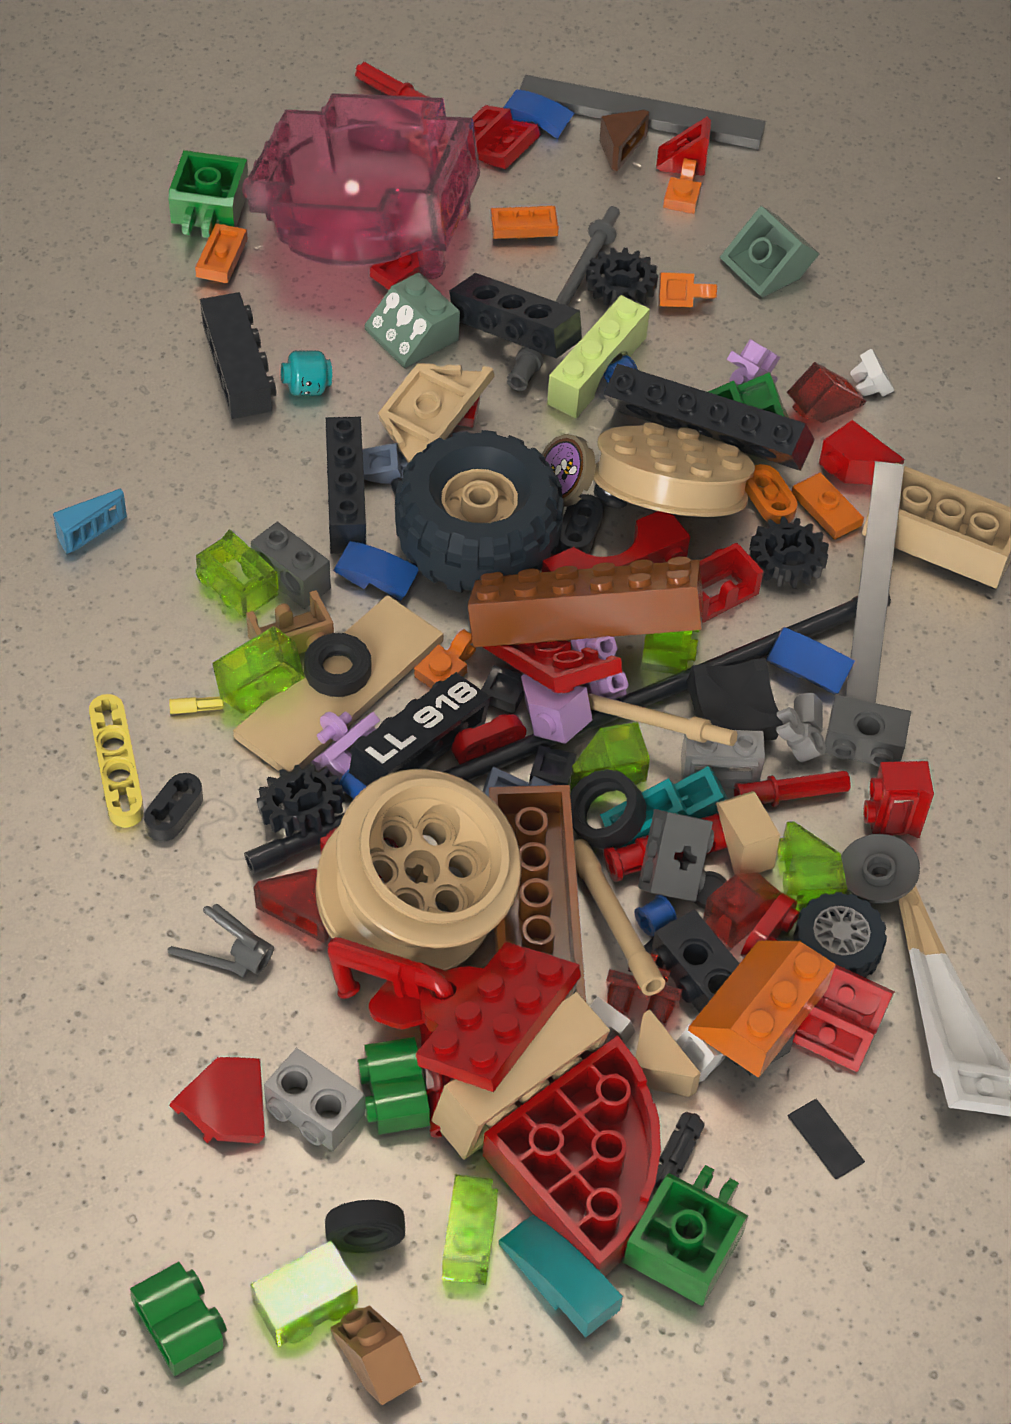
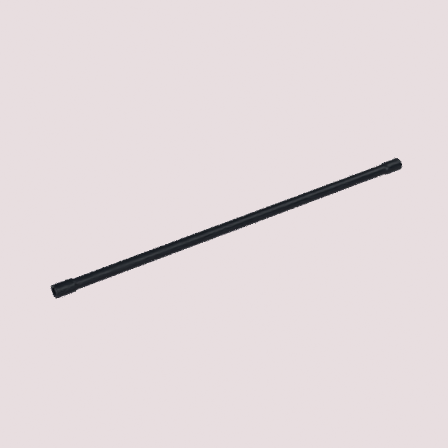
M890 595L888 596L887 607L891 604ZM858 596L853 597L846 603L786 628L810 638L856 618ZM781 630L700 664L730 666L763 658L769 654ZM691 668L614 700L647 707L689 689L687 679ZM591 710L592 721L574 737L621 717ZM533 733L443 772L469 782L488 774L493 767L500 769L537 753L539 745L552 747L561 742L537 737ZM345 813L335 816L336 822L333 824L323 822V831L318 832L314 828L308 829L307 836H302L299 831L290 837L275 839L244 852L250 871L254 875L285 862L289 857L320 845V838L326 836L331 830L338 828Z

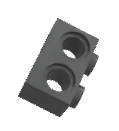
M278 521L251 541L253 570L302 608L306 609L310 606L309 592L317 590L321 597L331 589L330 560Z

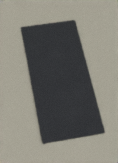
M817 1099L788 1114L790 1120L835 1179L865 1163L864 1159Z

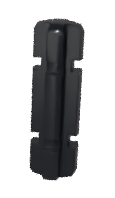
M689 1112L681 1114L676 1124V1128L679 1130H673L660 1156L659 1161L662 1163L658 1165L655 1188L658 1189L668 1173L679 1178V1175L676 1173L683 1171L696 1145V1141L693 1139L697 1140L705 1126L704 1121L700 1119L698 1114Z

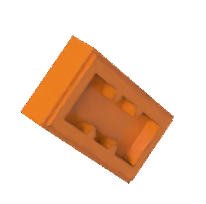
M555 206L491 208L493 239L558 237L559 227Z
M821 472L792 486V493L797 501L834 540L863 525L864 517Z

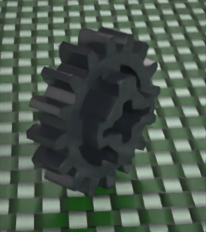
M624 247L622 252H617L614 248H610V254L608 255L600 251L598 252V259L591 258L590 267H587V290L593 291L594 299L603 297L604 305L615 302L621 295L632 301L645 304L646 296L653 297L654 290L657 289V266L650 265L651 258L649 256L640 258V251L638 250L633 254L628 253L627 247Z
M781 517L780 524H776L770 519L767 520L766 528L758 526L756 535L751 537L749 556L765 571V581L776 578L777 586L779 587L784 584V581H789L792 588L797 587L799 580L809 585L812 576L820 578L822 569L826 568L829 544L822 542L824 534L822 532L813 533L814 525L812 523L805 527L801 526L800 518H796L793 523H788L786 517Z
M311 764L307 770H301L300 765H295L294 772L290 773L281 769L279 770L280 777L278 779L268 777V787L259 788L260 797L257 798L259 814L264 825L271 824L272 832L274 833L284 828L286 836L290 837L294 831H300L302 836H307L308 829L314 828L318 832L323 831V822L333 824L336 822L334 814L343 812L342 802H345L342 785H340L337 775L330 776L328 768L316 772L315 765Z

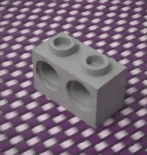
M297 1047L264 1083L265 1103L268 1111L282 1122L289 1120L299 1127L301 1134L316 1146L323 1144L331 1151L337 1148L365 1115V1094ZM292 1087L304 1089L299 1094H289L286 1092ZM327 1110L339 1113L333 1118H323L320 1116L322 1112Z

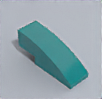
M707 766L675 784L668 778L643 791L642 795L646 802V819L641 831L632 841L621 847L634 844L637 838L649 835L654 809L696 818L717 814L716 803L728 798L712 769ZM627 801L600 814L605 827L615 823L621 817Z
M534 1214L499 1239L498 1244L554 1310L560 1307L585 1338L620 1311L623 1296L568 1240Z

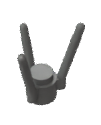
M219 904L213 905V909L210 906H205L203 912L237 938L230 951V954L235 957V962L174 946L168 948L169 954L230 970L243 978L249 970L256 975L261 973L274 951L273 945L255 935Z

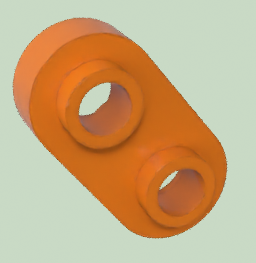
M765 464L754 465V474L746 481L745 485L747 495L764 520L771 519L776 524H780L781 517H786L788 523H790L796 514V497L775 468Z

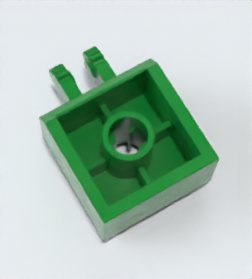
M183 150L169 188L168 201L171 223L181 224L182 233L185 235H191L194 226L201 227L202 236L209 238L215 223L236 227L249 191L247 159Z
M707 1165L703 1167L693 1185L671 1173L665 1176L631 1234L624 1257V1263L702 1307L740 1241L749 1216L729 1205L739 1182L729 1178L723 1185L718 1199L705 1192V1189L710 1186L713 1180L715 1170Z

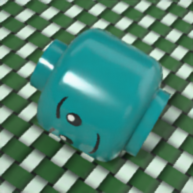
M295 350L290 353L287 363H281L282 384H288L289 391L295 396H319L325 392L326 387H331L332 363L330 359L325 358L321 351Z

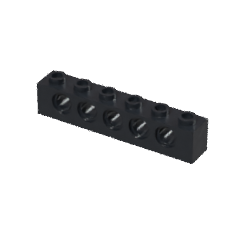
M618 363L603 394L615 411L667 428L678 430L679 428H691L697 430L700 435L735 446L741 452L801 471L815 440L806 423Z

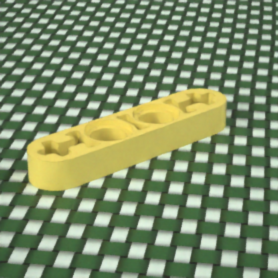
M103 694L92 700L89 705V714L108 816L116 826L122 828L132 827L142 820L144 806L125 709L120 698L111 694ZM111 710L113 725H105L103 711ZM112 738H117L124 742L122 747L117 750H107L103 747V744ZM123 769L130 773L129 777L121 782H115L108 778L113 771ZM127 794L130 810L122 812L119 795Z

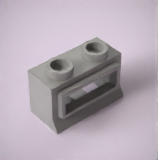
M734 730L737 731L738 735L734 746L710 740L702 743L690 740L684 734L681 751L682 780L700 771L695 770V766L712 767V771L725 789H735V783L742 784L760 781L765 760L763 731ZM729 767L750 768L751 771H729Z

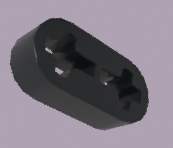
M191 773L174 775L147 807L144 813L145 828L148 836L153 840L161 842L174 839L201 806L203 790L202 783L197 776ZM188 789H191V790H192V794L185 793V792H186ZM178 791L185 793L180 799L178 798ZM168 814L170 818V823L163 821L168 816ZM157 819L163 822L160 823V825H156L155 820Z

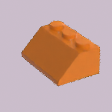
M758 941L689 1025L688 1031L759 1078L825 994L836 964L800 941Z

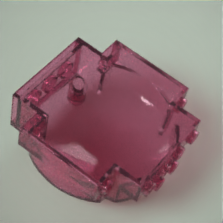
M332 93L321 111H284L279 122L275 124L274 131L269 140L265 142L261 155L255 160L251 173L243 182V196L248 200L250 213H265L267 221H272L277 238L289 245L290 251L303 258L329 265L360 266L393 261L417 252L420 272L428 279L439 278L443 275L446 268L444 251H447L459 222L469 216L471 211L470 197L480 176L473 118L447 117L443 98Z

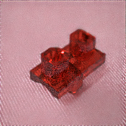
M649 953L657 964L658 955ZM658 967L665 982L668 983L671 971ZM609 969L606 979V985L609 989L607 1003L621 1014L629 1015L634 996L649 1000L646 1011L650 1009L660 1023L666 1027L674 1008L679 1009L682 989L665 985L659 993L645 995L633 975Z

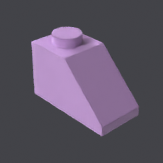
M526 674L521 676L534 736L566 744L592 721L587 687L575 686L571 692L554 693Z

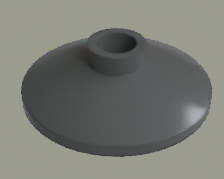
M872 834L855 840L844 850L839 861V876L844 887L851 894L857 895V898L870 903H888L906 896L915 887L920 875V862L914 849L904 840L887 834ZM876 874H884L885 876H883V877H876V876H874V875H876Z

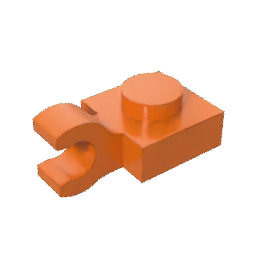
M685 158L680 178L670 177L663 208L691 214L695 213L702 184L701 182L694 181L697 160Z
M660 273L658 307L692 308L693 298H717V284H694V273Z
M465 629L461 630L453 639L448 650L438 644L414 668V677L430 688L436 682L446 680L455 672L464 677L467 674V663L464 661L468 660L476 651V648L470 645L473 643L472 634Z

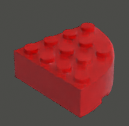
M617 1035L484 1132L483 1157L535 1216L568 1240L605 1277L622 1261L625 1256L627 1242L653 1197L661 1154L660 1120L656 1104L653 1103L651 1092L647 1086V1079L637 1059Z

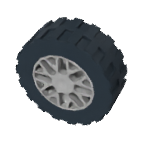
M835 892L834 894L825 893L821 894L817 899L813 898L810 900L807 907H803L800 912L793 941L804 943L836 965L866 978L869 974L872 975L880 963L887 941V935H885L886 925L885 922H882L881 914L878 910H874L868 901L857 898V895L842 894V892Z

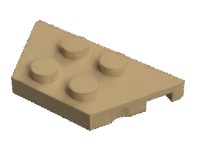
M417 363L378 412L380 422L394 443H397L399 450L408 463L416 453L426 449L427 444L438 438L445 440L494 378L493 368L482 366V371L462 370L461 365L436 366L435 364Z

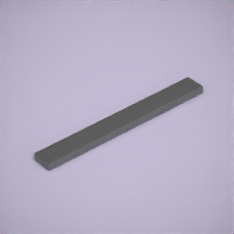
M526 74L519 89L547 97L575 114L600 119L603 115L646 110L649 111L648 128L677 134L708 117L711 120L709 140L759 149L766 123L764 120Z

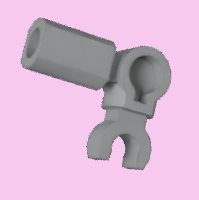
M815 693L801 694L794 700V709L788 707L777 712V717L784 725L776 727V731L782 739L787 740V745L792 749L796 759L800 762H805L823 755L826 751V746L821 734L823 731V702Z

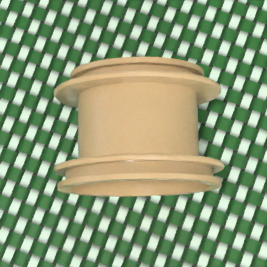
M410 769L394 772L372 782L354 798L347 808L341 824L328 839L321 853L317 869L315 891L318 911L323 925L332 939L335 937L344 938L447 971L470 957L481 945L488 932L496 927L510 910L520 885V850L514 831L506 816L490 797L473 784L457 776L436 770ZM423 835L431 836L437 842V845L429 844ZM383 838L394 840L398 848L388 846ZM449 867L458 869L462 873L463 878L453 875ZM378 874L383 878L384 883L379 878ZM409 876L414 877V878H415V882H413L412 880H410V877H409ZM436 902L444 903L450 912L439 910Z

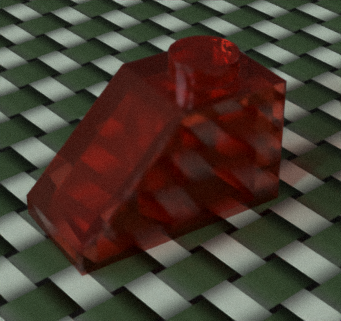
M816 362L787 391V394L795 402L792 405L793 409L806 420L811 417L821 423L862 407L867 402L847 379Z
M314 868L257 881L253 887L257 909L324 944L326 943L330 935L323 925L316 902L317 869Z
M758 872L735 874L707 898L703 920L732 949L752 932L781 892Z

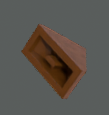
M638 110L601 116L599 141L612 170L618 171L647 137L649 111Z

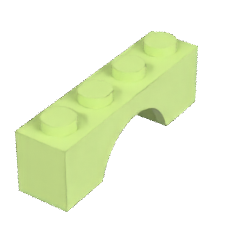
M621 295L549 375L547 405L577 418L594 399L599 382L611 361L619 353L631 356L647 338L650 309Z

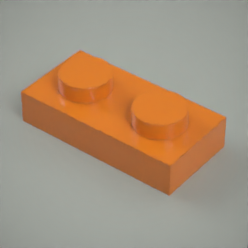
M215 223L195 267L196 277L228 283L248 240L247 229Z

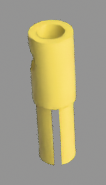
M222 696L169 699L170 714L222 710L224 707Z

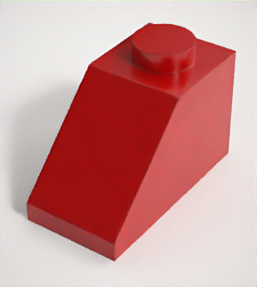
M851 420L824 439L819 464L843 483L872 485L875 461L903 464L904 458L855 421Z

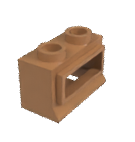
M317 590L309 592V612L293 617L289 605L283 603L275 608L276 623L259 627L254 611L246 613L248 637L253 642L263 665L273 662L277 665L286 664L293 659L294 655L306 652L309 645L317 638L334 633L333 621Z

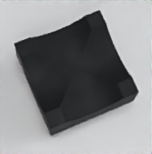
M766 658L753 659L730 666H711L707 664L692 666L687 683L696 717L710 720L711 725L730 730L763 731L764 741L776 740L779 734L776 731V727L784 724L777 717L779 710L774 701Z

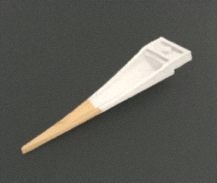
M915 885L906 896L898 900L933 1073L941 1078L949 1108L1011 1116V1064L996 1043L962 985Z

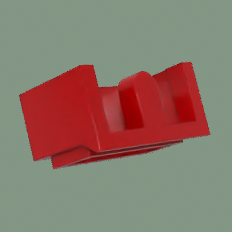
M737 542L724 549L719 548L710 556L700 560L702 590L730 575L739 583L735 585L731 580L726 581L721 586L720 593L711 598L703 591L702 623L759 594L763 570Z
M928 761L880 762L876 778H871L870 800H865L863 806L864 821L866 824H871L872 834H909L920 838L934 796ZM894 800H910L903 803H894Z

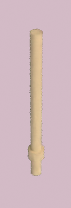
M588 693L591 710L686 734L688 739L702 743L710 740L734 746L737 741V731L711 725V721L696 716L688 719Z

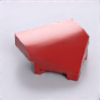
M217 1057L171 1101L169 1106L178 1115L183 1112L203 1132V1140L207 1144L213 1138L217 1141L260 1144L265 1137L260 1059Z

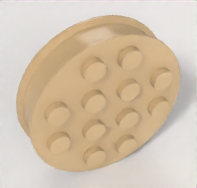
M645 423L644 426L615 427L604 431L598 437L597 445L601 455L599 462L595 464L593 480L603 490L619 499L656 511L698 517L730 515L741 511L747 505L748 495L745 491L746 481L753 476L755 466L753 461L735 446L700 435L697 430L691 428H679L678 430L666 428L656 423Z

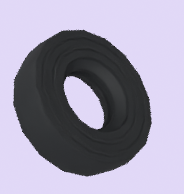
M330 633L317 638L309 645L304 654V674L309 685L317 692L330 697H345L358 692L366 685L371 676V654L366 644L357 637L346 633ZM344 656L350 659L353 665L345 673L332 674L324 669L323 663L329 657Z
M357 1200L341 1204L331 1209L325 1217L326 1241L333 1249L349 1253H372L389 1249L399 1244L405 1238L404 1212L398 1205L381 1200Z

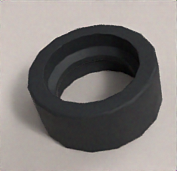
M610 769L594 771L582 778L570 793L573 829L583 840L588 841L592 847L603 850L609 847L619 848L632 841L641 831L646 819V802L641 791L622 772ZM610 791H621L627 798V805L623 814L615 823L599 829H594L588 825L587 813L590 805L597 797Z

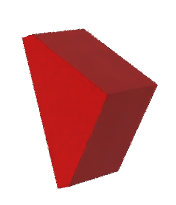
M705 117L659 146L656 168L661 172L681 174L683 162L686 158L697 160L695 175L704 176L711 120Z

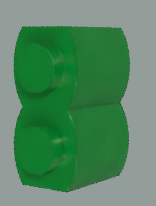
M415 1037L365 1044V1058L357 1059L361 1085L369 1084L371 1096L365 1097L368 1123L376 1122L378 1135L430 1126L429 1103L422 1069L417 1063L416 1053L418 1047Z
M178 1261L130 1288L131 1301L174 1376L224 1349L222 1334L227 1332L226 1325L215 1307L208 1310L201 1300L200 1296L205 1294V1291L193 1269L186 1272Z

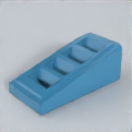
M121 488L53 513L56 535L66 554L79 549L127 517L124 493ZM115 506L116 509L109 511L110 508Z

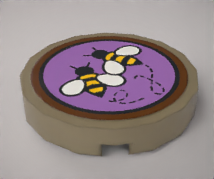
M569 434L555 437L542 453L545 460L552 467L554 474L559 478L562 486L564 507L576 504L582 499L579 496L583 490L588 491L595 474V454L593 449L588 448L587 441L584 438Z

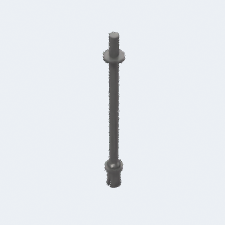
M610 206L602 220L597 219L590 223L588 234L591 240L557 297L556 302L569 305L586 275L587 267H590V259L597 256L602 245H609L616 239L617 234L613 226L620 215V210L617 207ZM527 347L519 350L516 356L517 362L511 373L507 376L509 386L518 391H523L527 388L534 372L539 371L544 362L540 352Z

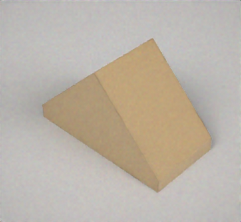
M751 791L717 802L716 805L735 879L739 880L774 868L780 833L757 794Z
M649 1009L644 1012L635 1058L647 1079L648 1088L687 1097L694 1095L697 1092L700 1071Z

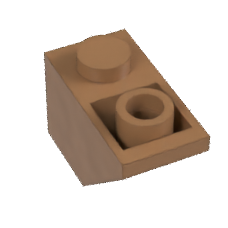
M370 1305L365 1308H356L349 1311L342 1317L341 1322L330 1327L334 1338L364 1388L381 1405L422 1382L402 1333Z

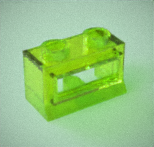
M230 529L220 540L196 555L197 569L195 572L199 581L205 587H211L215 590L229 609L234 608L244 618H246L247 612H255L279 595L277 571ZM235 559L241 564L244 575L251 580L243 584L223 564Z
M455 1174L442 1258V1279L481 1285H486L498 1204V1189L492 1188L493 1179Z

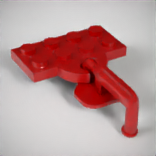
M340 937L333 938L327 945L339 998H350L360 990L361 985L358 981L354 980L351 968L386 979L387 981L369 1002L368 1008L372 1019L397 1029H407L425 1024L433 1033L416 1053L418 1066L491 1092L496 1090L581 977L578 963L509 942H505L485 968L466 966L452 968L447 971Z

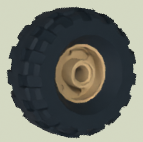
M466 430L452 433V437L445 440L438 438L427 444L426 449L422 450V452L416 453L404 468L402 481H398L395 496V523L401 549L407 559H410L411 563L418 567L423 576L433 583L438 581L445 583L447 589L461 593L463 589L472 590L475 580H481L480 577L486 573L501 572L503 576L516 575L526 569H538L541 571L543 561L549 558L551 553H555L560 541L564 499H562V486L559 478L554 474L552 467L545 460V457L536 448H527L523 440L512 435L504 437L497 435V431L482 430V433H468Z

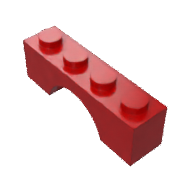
M657 511L636 520L634 542L626 551L613 556L601 557L589 555L573 547L545 559L542 565V572H553L563 566L590 569L600 563L627 566L637 560L664 563L668 562L671 558L687 557L690 535L673 514Z

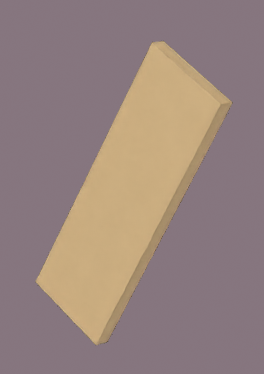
M386 595L344 632L357 637L365 643L371 654V676L363 688L345 697H330L317 692L309 685L303 668L233 730L234 739L278 771L284 769L288 773L294 772L295 765H300L302 770L333 742L332 739H329L323 744L317 738V734L323 730L320 724L322 715L326 712H332L339 717L343 712H347L351 715L352 721L346 726L347 728L351 726L416 667L438 644L440 645L443 642L444 633L389 595ZM332 656L323 663L324 669L332 674L345 673L353 665L351 660L344 656Z

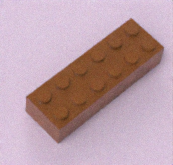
M675 557L664 563L637 560L627 566L600 563L590 569L563 566L553 572L540 573L538 569H526L516 575L503 576L501 572L486 573L480 577L481 580H475L467 605L473 647L701 630L703 591L700 560H691L688 557Z
M570 785L489 787V797L506 816L514 831L521 857V878L517 896L506 916L494 927L495 953L498 952L505 942H509L578 963L581 977L565 999L578 992L586 1002Z

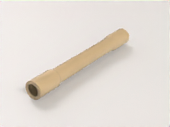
M583 839L574 841L576 871L580 878L585 881L627 958L628 966L640 989L645 995L659 993L665 986V980L652 956L645 950L602 872L601 864L588 841Z

